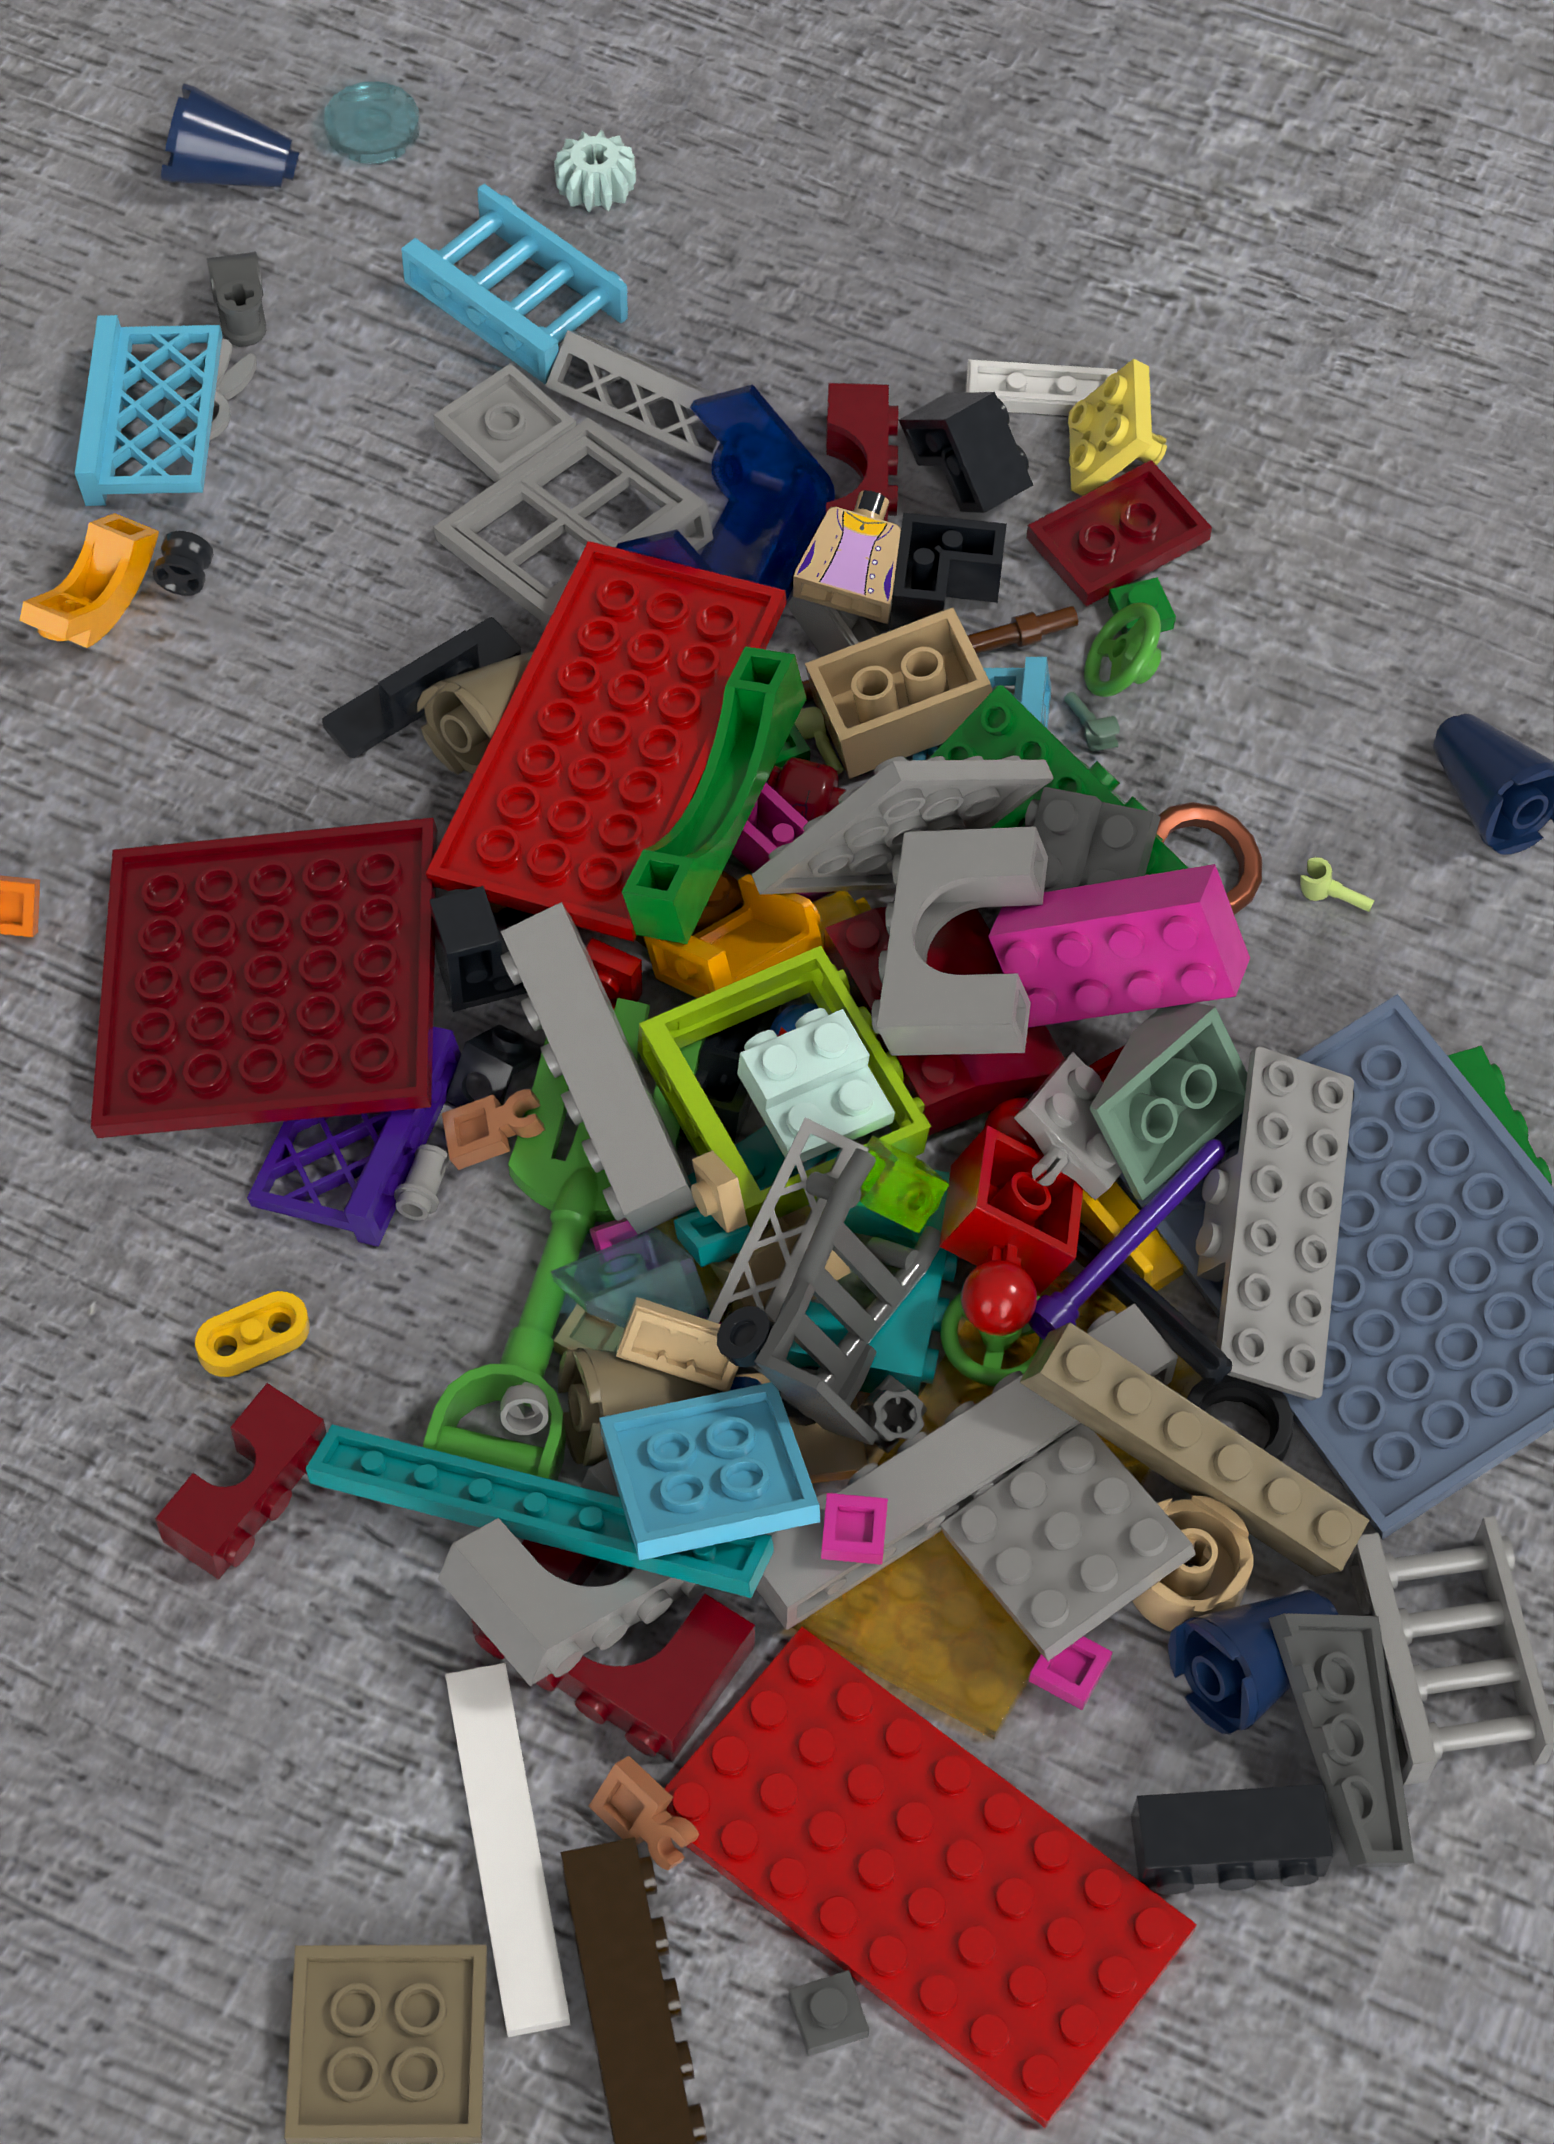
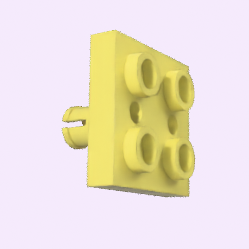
M1134 358L1119 371L1111 374L1102 385L1085 399L1078 401L1069 411L1071 491L1081 496L1104 485L1135 459L1143 463L1152 460L1157 465L1165 455L1167 445H1165L1167 442L1166 438L1152 433L1149 366Z

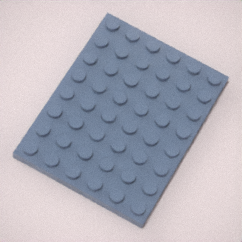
M1398 994L1296 1058L1351 1077L1354 1080L1322 1395L1311 1401L1282 1392L1288 1400L1294 1421L1364 1516L1369 1519L1370 1524L1379 1533L1382 1540L1554 1428V1188ZM1243 1113L1213 1138L1221 1141L1225 1146V1155L1217 1165L1238 1154ZM1181 1168L1143 1201L1135 1199L1123 1173L1119 1175L1117 1180L1133 1203L1141 1210ZM1205 1176L1155 1229L1181 1262L1184 1272L1219 1318L1224 1279L1214 1282L1197 1276L1199 1255L1196 1252V1239L1204 1221L1206 1202L1202 1198V1187Z

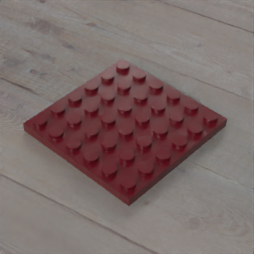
M434 818L113 849L90 1126L96 1138L430 1108L432 1101L435 931L429 899L436 898V887H434L431 879H427L426 871L437 851L438 830Z

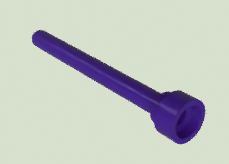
M1216 1139L1207 1141L1061 1293L1055 1291L1050 1296L1042 1295L1037 1300L1035 1312L1028 1324L1039 1337L1045 1340L1049 1332L1069 1322L1076 1326L1075 1320L1079 1317L1078 1308L1221 1161L1225 1155L1224 1144Z

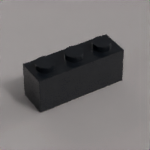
M1323 1784L1140 1795L1136 1797L1131 1813L1138 1880L1148 1888L1156 1887L1157 1892L1160 1894H1181L1191 1891L1194 1885L1218 1883L1219 1888L1222 1890H1243L1256 1885V1881L1281 1879V1884L1284 1886H1305L1318 1881V1877L1325 1876L1334 1857Z

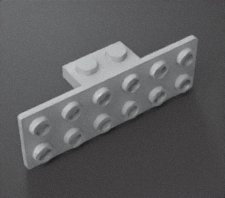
M1257 1047L1250 1052L1238 1154L1214 1167L1208 1173L1203 1183L1202 1198L1206 1204L1203 1226L1196 1239V1252L1199 1255L1197 1276L1214 1282L1224 1279L1216 1346L1232 1361V1370L1227 1375L1312 1401L1321 1397L1323 1389L1354 1080L1349 1076L1263 1047Z

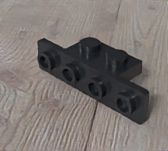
M489 617L471 629L464 630L379 681L378 685L322 718L323 728L349 758H355L423 717L425 710L422 709L418 712L417 703L422 692L432 684L521 655V647L495 618Z

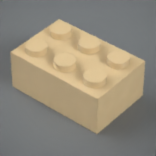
M953 607L805 663L814 702L823 714L826 729L849 779L874 770L879 764L888 759L899 756L908 757L944 743L992 692L991 683Z

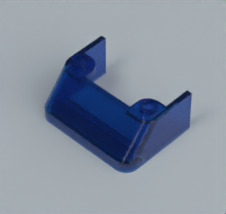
M753 384L695 399L690 408L720 442L712 458L711 473L717 487L728 498V502L712 531L714 539L705 545L701 554L693 548L678 529L620 542L616 548L785 590L787 602L793 589L796 568L826 515V503L835 500L833 482L824 468Z

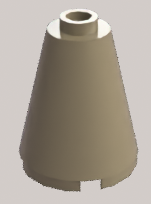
M534 651L436 682L422 692L417 703V711L425 710L427 723L421 727L423 736L435 756L450 771L457 775L464 770L471 774L475 773Z
M586 1348L567 1350L563 1353L559 1364L558 1394L568 1392L569 1412H563L566 1444L576 1464H583V1466H594L608 1458L601 1436L600 1417L723 1392L616 1357V1352Z

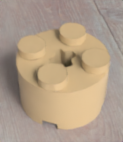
M1192 1495L1191 1499L1172 1501L1173 1498L1158 1503L1162 1510L1190 1540L1195 1556L1139 1595L1132 1602L1148 1621L1169 1632L1189 1618L1240 1606L1253 1569L1252 1547L1245 1523L1227 1505L1210 1497ZM1192 1563L1194 1566L1188 1567V1564Z

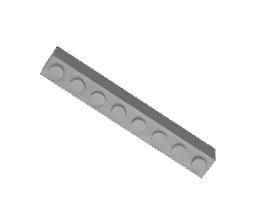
M1135 1303L1119 1314H1116L1115 1311L1103 1314L1088 1328L1087 1334L1165 1385L1172 1381L1178 1356ZM1015 1371L1007 1375L995 1386L992 1395L976 1405L973 1401L960 1405L949 1414L943 1426L929 1435L925 1432H919L912 1440H906L898 1448L897 1455L882 1465L878 1466L876 1463H871L864 1466L850 1478L847 1487L836 1493L888 1498L882 1565L821 1559L827 1495L822 1494L817 1496L820 1507V1522L767 1533V1535L772 1536L774 1553L756 1590L787 1631L942 1530L940 1523L1080 1425L1081 1422L1021 1384L1020 1380L1024 1375L1021 1371Z

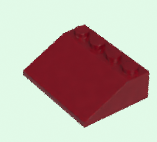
M887 906L873 908L825 928L823 950L838 971L844 969L850 985L849 993L857 1007L864 1006L871 1016L873 1002L881 1000L883 984L879 976V957L881 951L888 950L890 936L886 927ZM977 908L961 913L948 921L937 932L929 946L926 964L940 972L952 975L1004 974L988 937L990 930ZM1046 1025L1028 1027L1025 1053L896 1056L903 1071V1083L911 1097H919L925 1104L923 1113L931 1125L928 1136L990 1111L1006 1100L1021 1098L1036 1092L1055 1068L1065 1059ZM877 1034L876 1038L884 1052H888L889 1050L881 1035Z

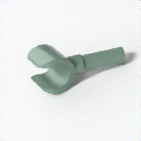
M1069 692L1064 697V701L1081 720L1088 748L1091 751H1100L1119 747L1115 737L1120 732L1116 717L1109 716L1096 719L1095 715L1089 711L1074 692Z

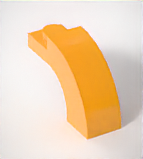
M116 513L89 522L82 550L70 573L56 588L23 601L19 621L38 628V634L50 640H69L86 648L94 645L115 626L133 600L150 564L159 531Z

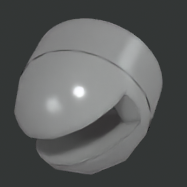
M528 1382L509 1387L500 1404L502 1425L509 1432L517 1435H531L541 1431L548 1422V1401L541 1388ZM523 1403H529L533 1411L525 1414Z

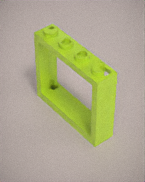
M818 946L639 1023L637 1051L696 1155L701 1156L713 1150L738 1177L746 1218L750 1228H752L771 1187L760 1191L681 1053L680 1048L810 992L817 1006L824 1008L828 1015L841 1009L844 1010L870 1055L868 1067L895 1112L893 1123L889 1124L892 1132L863 1145L869 1148L868 1153L876 1159V1163L867 1178L924 1153L929 1128L931 1127L923 1113L925 1104L919 1097L912 1098L903 1083L904 1075L896 1056H891L889 1051L885 1053L878 1042L877 1034L873 1030L871 1014L864 1006L858 1008L850 995V985L844 969L837 970L822 946ZM836 1157L806 1170L807 1178L813 1172L822 1174L830 1172ZM799 1174L789 1178L785 1187L802 1182ZM804 1188L780 1196L774 1208L777 1219L809 1205Z

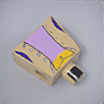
M861 491L854 511L839 507H831L827 511L796 568L793 580V597L888 624L901 527L884 521L889 505V500L885 496L873 491Z

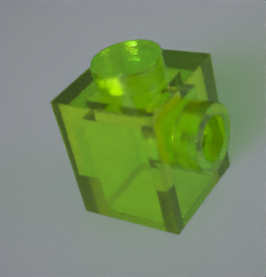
M872 1136L866 1147L869 1148L868 1153L875 1157L876 1163L860 1187L861 1198L859 1201L868 1209L920 1233L928 1218L938 1209L942 1196L950 1184L924 1161Z

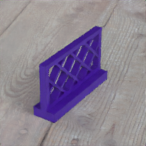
M433 1026L432 1101L430 1108L387 1111L369 1119L367 1113L360 1114L364 1122L335 1136L332 1135L326 1123V1120L331 1117L284 1121L248 1194L247 1199L251 1207L352 1231L358 1242L379 1247L396 1210L395 1190L397 1186L405 1183L414 1161L417 1147L427 1143L446 1102V1095L461 1056L453 1031ZM320 1123L327 1139L296 1153L292 1144L297 1134ZM370 1135L375 1144L370 1155L347 1166L340 1149ZM334 1152L342 1169L311 1183L303 1166ZM298 1169L305 1184L304 1187L285 1196L269 1193L276 1179ZM349 1182L353 1192L344 1211L321 1205L317 1196Z

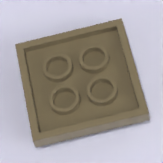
M295 1945L284 2136L286 2144H482L487 1945Z

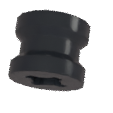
M186 531L168 533L161 545L163 557L157 560L153 569L154 580L164 590L173 594L192 596L200 593L205 583V573L203 570L207 569L211 564L213 548L204 538Z

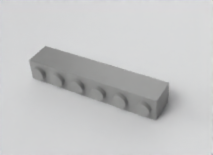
M562 902L501 931L509 950L501 955V959L514 985L523 982L529 997L520 1001L522 1008L534 1031L543 1028L549 1044L541 1047L542 1054L553 1076L557 1078L563 1075L569 1091L561 1094L562 1100L574 1124L577 1125L582 1122L585 1124L590 1138L582 1141V1146L594 1171L598 1173L605 1170L611 1186L602 1191L615 1219L619 1221L626 1218L637 1234H640L697 1207L691 1192L692 1184L577 926Z

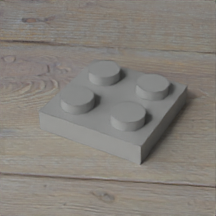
M511 363L434 414L435 428L494 482L503 478L576 426V421Z

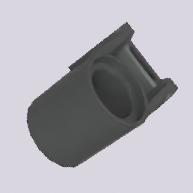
M248 252L207 258L214 303H217L224 338L236 346H250L258 343L266 334V321L262 305L263 288L257 253Z

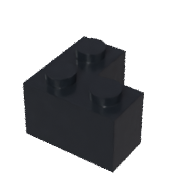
M995 392L946 393L899 419L917 465L942 467L961 512L986 513L1033 486L1027 471L1029 469L1027 456L1022 448L1016 444L1008 425L1010 422L1008 410L1004 403L997 398Z
M903 512L892 595L890 631L944 611L946 597L998 603L1007 524Z
M484 886L469 890L455 889L441 897L429 899L435 931L436 960L453 1012L527 993L523 982L514 985L503 964L501 955L509 950L501 931L534 916V914L509 907L493 914Z

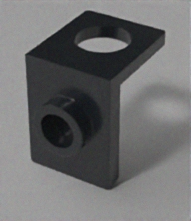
M500 1024L466 1041L447 1092L446 1100L458 1107L476 1101L467 1092L466 1079L471 1072H479L489 1079L492 1086V1095L502 1105L512 1076L539 1061L542 1054V1046Z

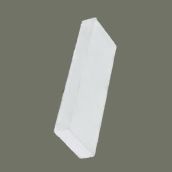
M968 359L966 393L995 392L997 398L1004 403L1008 412L1069 416V411L1078 401L1085 399L1096 390L1111 374L1116 373L1117 369Z

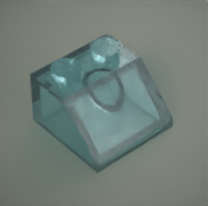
M656 1227L551 1271L554 1282L587 1313L623 1328L626 1325L636 1297L706 1320L711 1312L693 1257Z

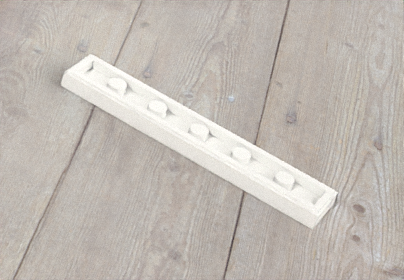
M506 1663L445 1674L507 2036L513 2037L571 2025Z

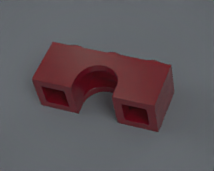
M268 1383L265 1384L230 1427L236 1452L255 1464L250 1475L236 1485L220 1487L212 1485L192 1473L155 1518L163 1543L218 1580L231 1565L237 1567L247 1558L255 1543L254 1536L268 1519L270 1521L276 1520L284 1512L292 1497L291 1490L304 1474L307 1475L306 1467L326 1435L324 1419Z

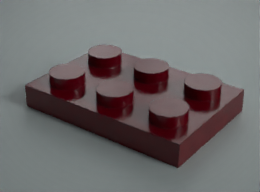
M1149 460L1032 522L1027 526L1026 538L1087 607L1109 595V589L1128 585L1209 541L1212 526L1152 460Z

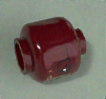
M796 757L789 758L782 767L774 766L768 781V785L808 822L829 813L839 805V797L847 792L846 789L838 787V773L833 767Z

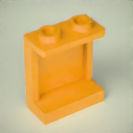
M747 874L738 880L744 901L742 908L691 936L687 944L644 936L655 978L699 998L818 946L824 948L819 930L820 916L818 910L810 899L796 893L760 895L752 875Z

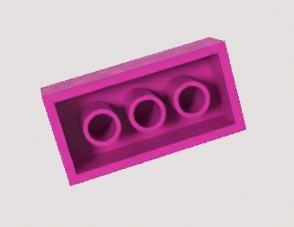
M1215 864L1044 892L1043 905L1002 906L988 936L1003 973H1018L1031 1002L1028 1027L1236 997L1250 960Z

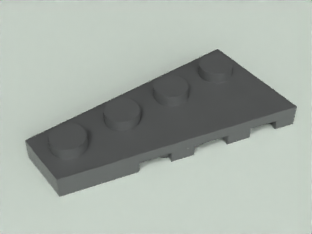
M1284 1613L1269 1618L1350 1867H1399L1414 1863L1379 1616Z

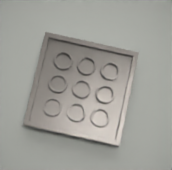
M903 756L894 757L879 764L874 769L875 775L862 786L843 793L838 799L839 805L829 813L806 823L803 827L804 833L792 843L782 845L769 854L770 860L753 873L752 877L760 895L896 889L892 871L893 859L896 854H901L904 832L989 829L1054 778L1045 759L1021 760L1019 756H1010L1001 760H984L982 756H973L964 760H945L943 756H936L927 760H906Z

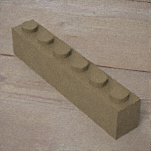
M1071 1322L1047 1334L1020 1380L1021 1384L1193 1496L1210 1497L1227 1505L1243 1520L1249 1534L1315 1577L1343 1570L1369 1522L1368 1518Z

